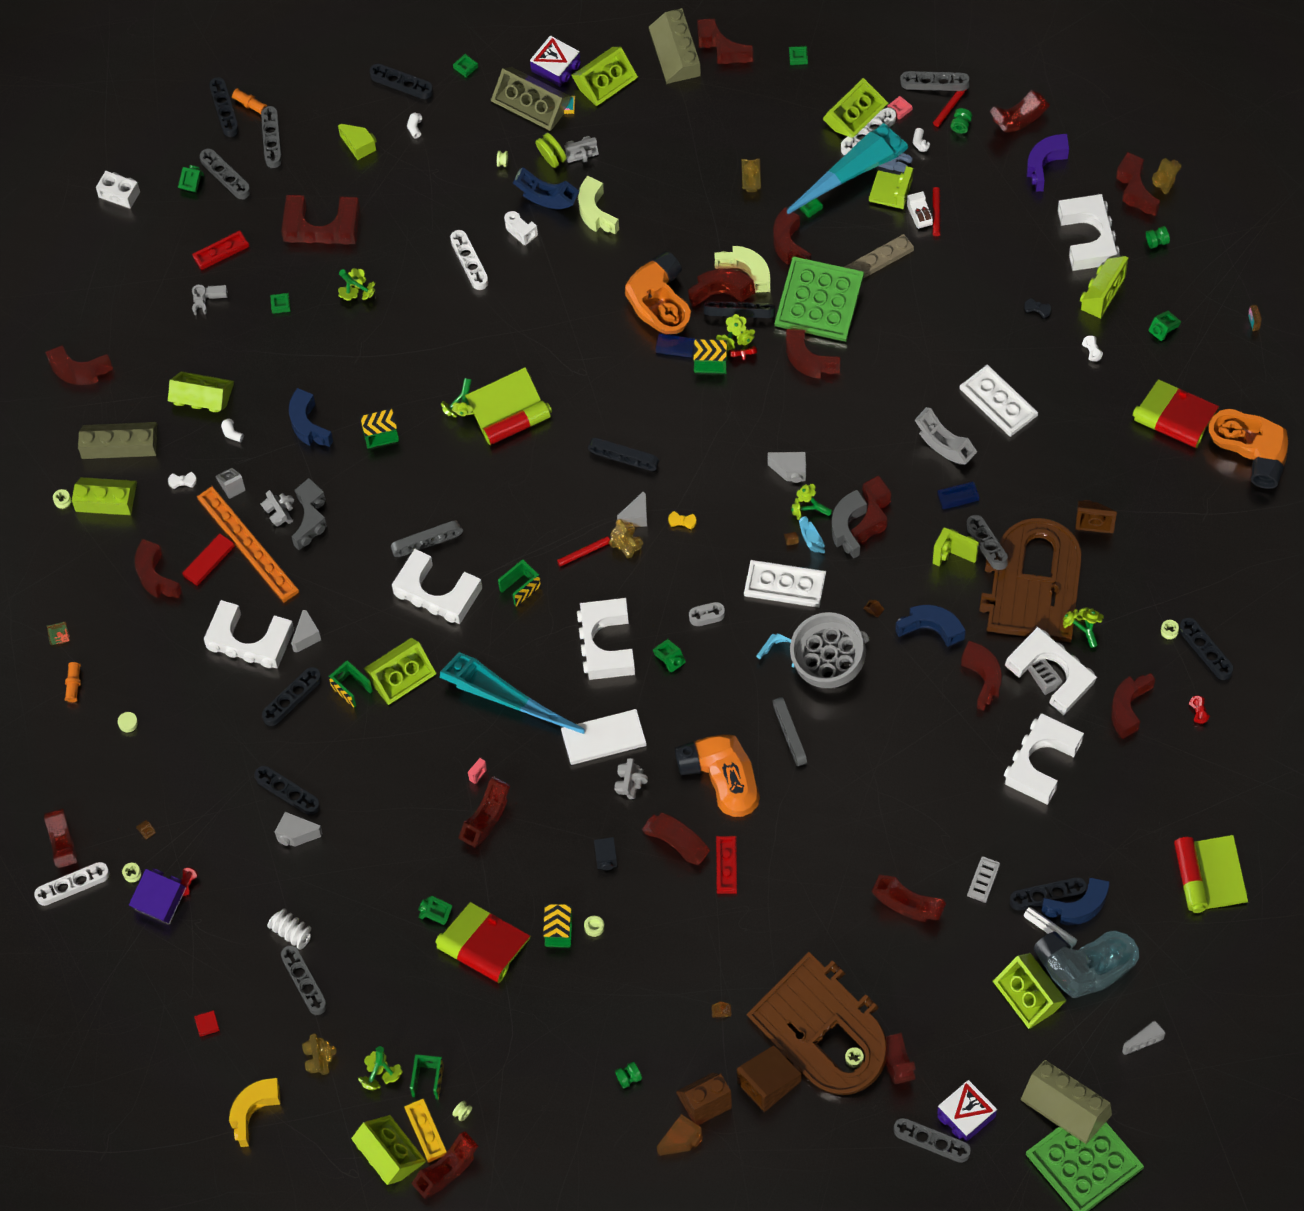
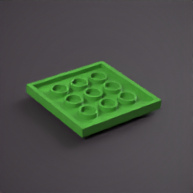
M793 257L776 316L775 326L846 342L864 272Z
M1107 1123L1099 1129L1087 1144L1059 1126L1026 1151L1027 1157L1073 1211H1089L1144 1168L1143 1164Z

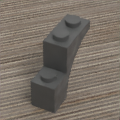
M309 478L295 489L296 497L304 508V518L301 526L292 536L293 544L298 550L303 546H307L316 535L323 533L327 527L325 517L316 510L320 509L326 502L324 492Z

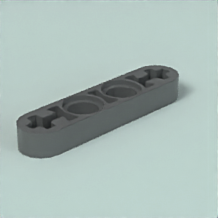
M907 71L900 77L901 86L904 89L964 91L970 86L969 76L965 73ZM926 78L931 80L929 83L922 82ZM942 79L948 80V82L945 84H942L939 81Z
M268 106L261 112L264 155L267 166L276 168L282 162L277 110L272 106ZM268 114H271L272 121L268 120ZM269 127H274L276 129L274 132L271 133L266 131ZM269 142L277 143L274 147L267 146ZM271 153H274V155H275V160H274V161H271V160H272V155H271Z
M205 149L200 153L202 165L238 199L249 197V184L215 151ZM217 166L224 167L222 171H215ZM228 177H235L233 182L226 181Z
M978 515L970 516L966 521L968 532L972 538L979 542L978 547L992 568L996 570L1005 569L1008 566L1006 552L984 519ZM980 535H988L986 538H979ZM990 546L996 547L994 550H987Z
M450 521L395 541L391 545V550L395 557H402L412 553L414 549L421 550L455 538L462 534L463 529L459 521Z
M783 697L774 699L773 706L796 765L807 764L804 749Z
M286 946L281 951L282 961L312 1014H323L327 1005L320 989L298 949L294 946ZM288 953L293 955L296 963L292 964V961L287 956ZM297 968L305 970V973L300 977L294 975V971ZM306 984H311L314 986V989L310 993H305L303 987ZM314 996L317 1002L320 1003V1008L314 1006V1002L312 1000Z
M905 1118L897 1120L894 1124V1134L899 1139L957 1162H965L970 1157V1146L961 1140ZM906 1125L907 1130L901 1133L899 1127ZM915 1128L913 1137H910L912 1129ZM919 1132H925L928 1135V1139L920 1141L916 1135ZM942 1139L947 1142L948 1146L945 1149H939L936 1146V1142ZM951 1143L954 1144L952 1153L949 1152ZM964 1148V1153L966 1154L959 1156L957 1150Z

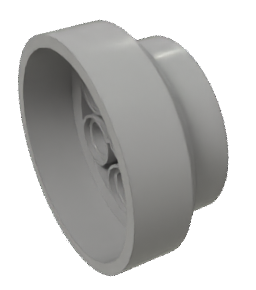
M825 612L809 617L798 626L791 639L790 655L797 672L806 682L820 688H835L848 683L860 672L866 657V646L859 628L852 620L838 613ZM831 636H837V638L834 641H829V638ZM813 644H820L818 648L811 649ZM846 646H853L850 651H844ZM829 654H835L832 659H826ZM811 662H818L815 667H809ZM844 664H851L848 669H842ZM833 672L832 676L824 677L825 673Z

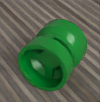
M959 108L955 111V119L951 122V129L957 133H966L969 128L968 123L972 119V113L967 109Z
M1165 226L1159 227L1155 231H1146L1147 243L1151 249L1159 244L1165 245L1170 243L1169 233Z
M634 1061L627 1064L625 1068L615 1070V1074L623 1089L630 1086L632 1082L642 1080L640 1071Z

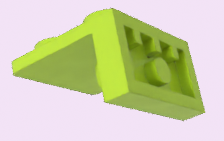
M906 166L905 172H901L900 175L877 171L869 201L904 209L913 181V168Z
M944 527L934 545L933 564L940 567L942 561L947 560L949 553L975 563L977 561L979 542L972 537L959 534L956 530Z

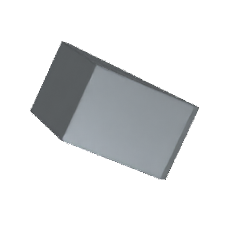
M233 468L216 475L219 484L229 499L246 491L241 474Z
M644 492L617 515L619 527L647 526L646 494Z
M306 610L302 611L291 642L294 652H299L321 640L319 630Z

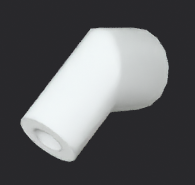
M416 112L410 115L407 123V128L413 138L421 136L417 124L421 122L422 115Z
M917 128L915 129L912 143L919 151L925 152L930 147V143H926V140L922 139L924 130Z
M224 420L221 427L225 437L242 442L244 434L234 430L233 420Z

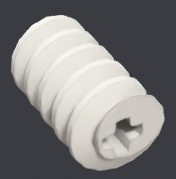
M284 908L271 917L267 927L269 929L272 928V931L284 937L286 941H291L293 946H297L301 950L308 944L311 938V927L307 926L304 929L305 922H301L298 925L299 918L296 917L291 920L293 914L289 913L286 915L287 910Z

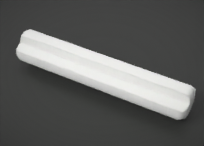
M1031 907L1025 911L1024 917L1046 933L1057 932L1071 945V949L1076 945L1077 939L1042 914Z

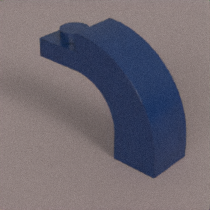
M524 167L519 169L513 181V184L524 192L523 196L547 208H568L574 204L579 190L567 181L560 184H549L535 177Z
M297 388L289 404V415L295 434L309 446L314 440L319 445L330 447L333 443L331 431L314 425L308 420V416L315 406L314 395Z
M934 605L910 608L909 616H903L896 622L895 631L899 637L919 628H930L941 635L947 647L965 639V629L959 619L948 610Z
M1090 878L1086 894L1080 900L1072 903L1044 898L1041 913L1051 918L1061 917L1060 925L1072 926L1085 923L1095 917L1104 906L1110 882Z

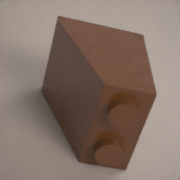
M774 1045L737 1068V1083L764 1112L801 1082L802 1072L795 1063L791 1064L787 1060L788 1056L782 1049L778 1050Z
M710 1073L676 1091L695 1127L732 1108L731 1090L723 1076L719 1073Z

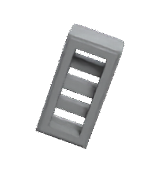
M1046 659L1039 660L1028 668L1044 695L1062 686L1061 678ZM1038 662H1041V665L1035 668L1032 666ZM1045 668V670L1041 671L1040 673L1037 672L1038 670ZM1047 673L1049 674L1048 676H1046V677H1044V678L1041 677V676H1043V675H1045V674H1047Z
M981 857L967 894L968 897L984 903L987 902L1000 869L999 862ZM980 874L991 876V878L981 876ZM977 881L988 884V886L977 883ZM977 888L985 891V894L974 891V889Z
M1153 1021L1124 1044L1122 1052L1126 1055L1162 1041L1165 1032L1156 1021Z

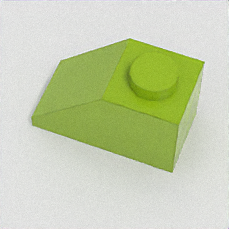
M345 124L338 125L341 138L357 160L376 151V138L366 128Z

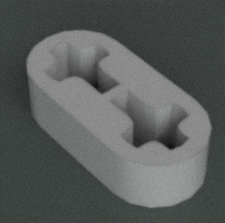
M718 602L694 607L689 612V621L694 626L719 622L725 616V608ZM717 609L719 614L715 615L713 610ZM695 614H699L700 619H697Z

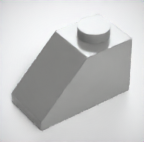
M768 452V466L782 478L795 483L806 481L805 452Z
M287 812L284 813L275 830L279 843L294 847L317 839L323 834L320 825Z

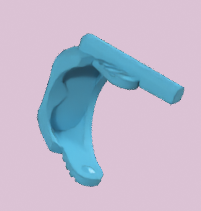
M807 516L802 517L799 520V524L807 546L813 552L825 553V543L812 522H808Z
M778 633L776 635L772 634L757 654V658L761 659L764 654H768L774 643H791V639Z

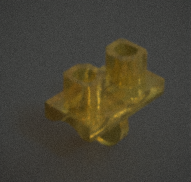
M1166 158L1163 159L1158 171L1153 174V184L1156 187H1160L1164 194H1167L1176 180L1175 176L1180 171L1181 165L1176 160L1169 161Z
M742 159V186L747 192H756L757 189H761L760 159Z
M617 520L616 527L610 534L612 538L609 544L611 547H618L619 550L622 549L626 557L630 558L633 556L634 551L641 549L643 541L640 537L632 538L631 535L635 531L632 523L624 524L622 520Z
M316 1034L310 1035V1040L302 1044L304 1054L313 1055V1059L305 1062L306 1071L309 1073L320 1072L323 1075L328 1074V1062L332 1061L331 1056L336 1054V1048L330 1046L329 1041L324 1042L323 1038H318Z

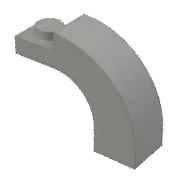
M926 407L915 419V422L921 429L919 433L931 448L946 459L959 464H967L977 453L968 438L959 437L949 432L940 423L931 408Z

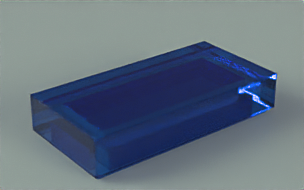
M659 334L655 350L656 353L692 358L695 339Z
M974 482L941 489L937 493L943 509L979 501V494Z

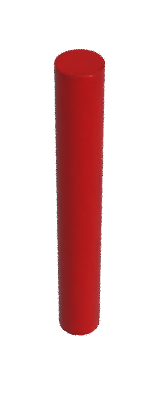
M966 90L957 91L934 120L933 124L936 127L940 126Z
M939 187L933 188V236H940Z
M607 536L558 559L557 562L561 567L610 544L611 540Z

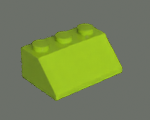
M611 47L571 75L579 90L595 106H598L638 78L622 47Z
M862 78L828 111L823 120L835 132L853 138L888 102Z
M1128 257L1109 258L1104 265L1101 264L1099 266L1096 278L1091 279L1088 291H1084L1080 298V302H1082L1081 310L1101 319L1126 278Z
M180 372L170 379L168 401L174 402V405L178 406L186 404L191 405L194 409H202L203 407L208 408L211 412H220L227 406L234 381Z
M81 477L74 485L72 496L75 512L131 515L137 482Z
M410 638L363 668L372 685L388 705L436 675L420 643L413 638Z
M1031 953L1018 955L993 980L994 984L1028 1029L1055 1013L1066 1001Z
M391 1115L363 1122L351 1138L387 1185L403 1180L426 1162Z

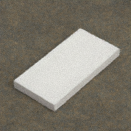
M988 364L960 385V390L1010 437L1038 416V412Z
M751 560L744 596L820 608L826 571Z
M636 709L576 724L585 729L584 734L565 727L561 728L571 765L646 746Z

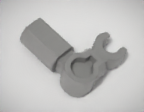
M203 285L194 286L192 289L194 302L192 310L194 315H197L198 308H202L204 314L207 313V308L204 304L206 303V298H228L227 285L208 286V288H205Z

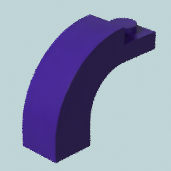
M1067 134L1047 137L1038 142L1031 150L1028 158L1027 177H1031L1032 185L1036 186V192L1044 191L1043 167L1054 160L1068 159L1069 145Z

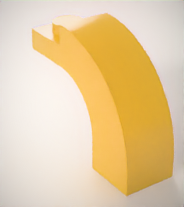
M277 1078L257 1081L246 1087L235 1099L231 1107L229 1122L231 1127L234 1128L235 1140L239 1141L241 1147L249 1146L248 1124L252 1114L264 1106L280 1105V1085Z

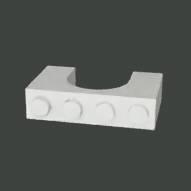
M1102 194L1059 201L1058 214L1061 226L1088 223L1095 226L1101 234L1093 242L1070 246L1069 258L1073 271L1099 267L1101 264L1104 265L1107 259L1120 256L1119 247L1115 246L1114 243L1116 241L1115 232L1111 231L1110 228L1112 226L1111 217L1107 216V201H1103Z
M414 549L392 584L395 596L399 599L409 600L417 607L422 606L434 615L439 614L449 622L460 624L482 590L481 579L464 572L452 591L441 596L430 595L421 588V585L433 566L432 558Z
M626 598L580 603L581 610L577 611L578 622H582L583 627L579 628L580 639H584L585 644L581 645L582 656H586L587 659L586 662H583L584 673H588L589 680L635 675L632 649L605 651L597 647L593 642L595 634L600 629L606 626L629 624Z
M221 600L204 637L206 648L212 652L219 651L225 653L229 657L243 658L249 663L257 662L266 668L274 667L278 669L294 631L292 621L274 616L266 635L261 640L251 644L241 643L233 637L234 629L241 616L239 605Z
M1037 627L1007 658L1005 666L1020 678L1033 663L1039 660L1048 659L1058 663L1065 672L1066 682L1052 695L1049 703L1062 715H1065L1090 689L1097 677L1090 668L1084 667L1076 656L1070 655L1062 644L1056 643L1045 630Z
M1041 713L1039 718L1034 719L1030 727L1031 733L1029 735L1026 734L1021 744L1023 747L1021 750L1016 751L1013 757L1014 763L1012 767H1007L1004 776L1006 777L1005 785L1048 805L1057 789L1058 781L1037 771L1031 765L1029 757L1035 750L1042 747L1055 748L1074 757L1082 744L1084 733Z

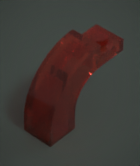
M1030 91L1016 106L1009 109L993 107L990 113L993 115L995 123L1004 132H1014L1035 121L1050 104L1040 93Z
M785 207L777 216L773 228V241L776 253L786 264H789L793 257L811 260V254L791 240L792 234L800 226V216L794 212L787 214L788 209Z
M717 269L698 276V284L692 286L688 293L690 303L693 306L698 305L709 296L717 293L730 294L740 302H743L755 293L754 280L740 271Z
M786 329L787 356L791 364L798 371L807 376L820 379L821 372L828 374L840 373V357L812 354L805 346V330Z
M63 345L45 352L54 373L62 380L71 384L89 385L98 382L97 375L105 374L113 369L108 354L88 362H76L67 356Z
M142 539L135 555V567L141 584L146 591L157 598L161 592L168 597L174 596L179 598L182 593L179 583L164 578L155 572L156 565L162 556L160 546Z
M968 641L962 656L961 666L975 670L982 676L984 686L977 701V708L984 711L986 705L991 704L993 696H999L1002 677L1001 669L997 659L988 649Z
M1151 673L1138 677L1135 682L1131 677L1126 678L1114 694L1111 717L1113 725L1122 739L1139 730L1140 720L1132 711L1130 704L1136 697L1154 688L1155 678Z
M494 776L490 779L480 806L473 816L464 822L458 839L473 847H477L486 839L508 801L506 796L510 788L509 784Z
M64 809L45 813L44 820L53 848L55 866L60 868L77 863Z
M661 813L659 816L653 815L642 828L646 835L660 838L672 845L686 862L699 865L710 852L708 846L691 829L664 813Z
M879 875L872 889V893L883 904L904 916L918 921L926 922L927 919L939 920L946 905L943 899L921 896L908 890L896 877Z
M902 1033L886 1036L888 1046L886 1065L893 1083L898 1084L915 1080L914 1071L916 1069L914 1061H909Z
M466 1131L460 1133L448 1152L436 1163L421 1169L411 1184L424 1199L434 1195L449 1185L469 1166L474 1159L473 1154L478 1145Z

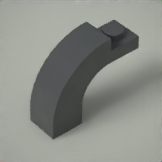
M858 490L842 498L835 507L832 516L833 541L836 547L843 545L847 554L850 553L853 559L860 555V545L848 527L854 519L866 514L867 503Z

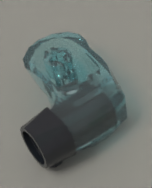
M1054 931L1042 937L1033 948L1051 978L1072 998H1078L1106 989L1134 967L1139 959V948L1135 941L1127 934L1118 931L1106 932L1097 940L1086 944L1078 951L1071 949V945Z

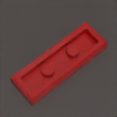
M238 231L192 255L199 268L203 270L248 248L249 243L242 232Z
M219 534L182 573L183 576L198 586L235 547L234 543L222 534Z
M716 836L717 894H737L736 836Z

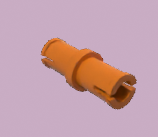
M238 88L232 94V98L244 104V107L251 108L260 114L267 107L266 104L255 99V96L252 94L248 95Z
M76 662L68 664V677L65 679V685H67L65 701L72 703L77 702L78 686L81 684L79 680L81 664Z

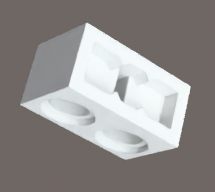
M105 171L96 186L99 198L130 209L140 193L138 182L132 178L122 177L115 172Z

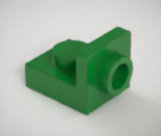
M189 165V168L183 167L178 188L197 193L200 177H203L204 173L199 171L200 168Z
M1166 311L1155 316L1149 332L1162 341L1168 332L1179 327L1181 321L1171 312Z
M668 639L653 649L655 656L666 664L668 671L671 673L686 662L680 648Z
M431 895L421 902L418 909L421 911L419 918L427 917L444 925L447 922L453 905Z

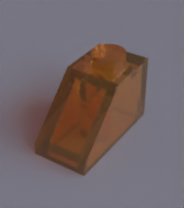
M681 1114L657 1145L658 1154L666 1155L690 1151L693 1146L697 1147L703 1138L701 1136L702 1128Z

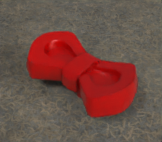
M753 346L747 349L730 350L729 355L730 357L742 355V360H745V355L757 353V348Z
M1194 696L1189 702V705L1195 708L1194 722L1199 724L1206 723L1210 717L1204 706L1205 698L1202 696Z
M192 867L183 869V877L180 883L186 887L183 896L190 894L189 886L192 880L198 877L197 871Z

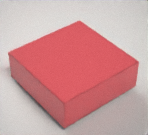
M899 96L887 105V108H892L896 112V117L900 120L912 110L913 106L903 97Z
M479 758L468 771L469 780L474 784L487 771L486 762L483 759Z

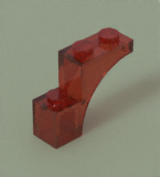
M715 19L697 20L699 48L716 47L718 64L753 62L752 45H741L728 40L718 30Z
M1127 152L1118 167L1116 177L1121 182L1128 183L1124 190L1123 202L1155 216L1159 210L1160 200L1153 197L1142 184L1140 173L1143 169L1144 159Z
M879 476L863 484L862 494L867 501L868 510L860 524L851 530L858 543L865 542L870 536L883 532L887 527V517L880 508L887 506L891 502V492Z

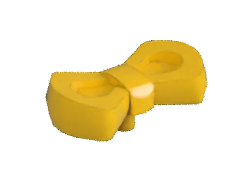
M673 511L668 517L671 527L682 525L691 530L697 523L694 514L685 517Z

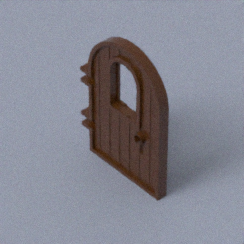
M1043 518L1020 521L1010 527L999 542L1008 556V566L1005 569L996 570L992 568L986 559L985 571H995L992 594L982 593L980 612H989L987 631L1028 637L1038 627L1041 630H1045L1050 635V638L1055 641L1071 643L1074 624L1072 623L1064 628L1063 618L1069 611L1073 612L1076 608L1081 566L1079 543L1066 527L1055 521ZM1044 538L1053 546L1054 552L1050 577L1023 574L1026 546L1032 539ZM1052 592H1056L1054 606H1051ZM996 601L995 606L994 604H988V602Z
M808 952L746 1015L779 1049L786 1053L792 1063H795L814 1085L826 1092L837 1095H849L860 1092L879 1077L887 1059L888 1046L884 1030L871 1015L879 1007L866 994L858 1001L838 981L845 975V972L833 960L824 967ZM830 971L835 974L831 980L826 976ZM865 1004L868 1009L863 1014L859 1009ZM790 1023L799 1032L804 1034L802 1039H799V1036L788 1026ZM837 1024L865 1052V1062H862L861 1066L854 1070L855 1072L853 1073L843 1071L817 1045L823 1039L822 1036Z

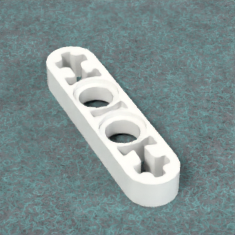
M885 108L853 138L846 137L841 142L842 154L846 155L851 150L849 147L852 146L853 148L861 141L857 138L858 135H867L870 131L873 132L874 130L870 128L871 125L877 124L880 126L884 121L888 127H891L896 121V112L892 108Z
M462 230L452 232L450 237L451 244L472 286L477 290L485 289L488 286L487 274L466 233ZM459 237L460 239H462V245H460L458 239L456 238ZM469 250L471 253L468 256H463L461 252ZM470 264H476L478 266L475 270H470L468 268ZM478 274H479L480 280H481V281L483 280V282H481V283H480L479 281H477L476 275H478Z
M102 862L92 864L38 887L35 890V898L40 905H49L106 881L110 875L109 869ZM99 869H101V870H102V873H103V874L100 875V876H99L98 871H97V870H99ZM90 872H91L92 877H93L92 880H91V878H90V876H89V874H88V873H90ZM80 876L87 877L86 882L83 884L76 883V880ZM63 883L68 885L66 891H58L59 885ZM52 888L54 889L56 895H53L51 890ZM43 892L47 894L45 899L42 897Z

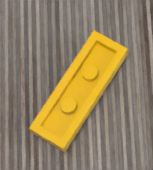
M424 1099L404 1106L428 1163L447 1155V1151Z

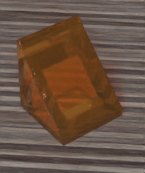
M796 532L784 534L787 545L799 543V537Z
M147 820L136 826L145 839L156 833Z
M720 1001L712 1005V1017L731 1016V1004Z

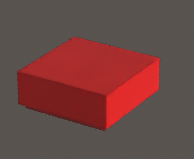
M214 1010L194 1016L200 1037L220 1031Z

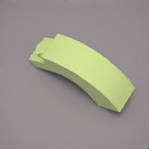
M587 176L581 184L578 194L580 215L585 224L593 231L597 232L601 227L606 232L616 234L619 230V220L601 211L596 206L598 200L604 194L603 183Z
M733 246V252L722 251L715 253V269H741L751 278L752 292H770V271L767 263L758 253L740 246Z

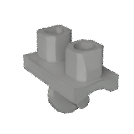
M583 137L582 141H568L564 145L568 163L581 159L583 162H587L588 157L599 155L595 137Z
M270 490L265 493L268 498L261 503L262 507L267 513L274 509L277 511L270 516L272 523L279 526L284 522L288 524L293 522L288 511L293 509V497L291 495L285 496L284 493L278 497L273 495Z
M627 759L626 764L618 765V775L624 777V781L615 782L614 788L618 794L626 795L629 799H635L636 789H640L641 784L648 782V777L643 774L644 770L634 763V759Z

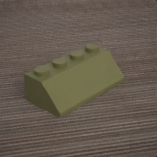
M683 9L665 12L649 26V31L666 84L701 76L700 61Z
M513 67L502 68L491 101L551 131L564 115V110L568 106L571 96Z
M157 422L83 425L79 431L78 449L82 459L156 456Z
M1044 1060L1032 1073L1021 1097L1022 1102L1085 1144L1092 1139L1112 1116L1109 1101L1047 1060Z

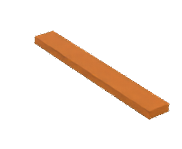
M213 486L197 496L200 503L283 603L299 593V589Z

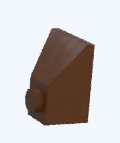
M1090 500L1078 501L1075 530L1114 533L1117 511L1098 502Z

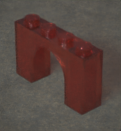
M286 195L282 224L283 240L290 243L355 244L360 210L358 198L340 197L338 214L335 220L325 226H313L305 221V197Z

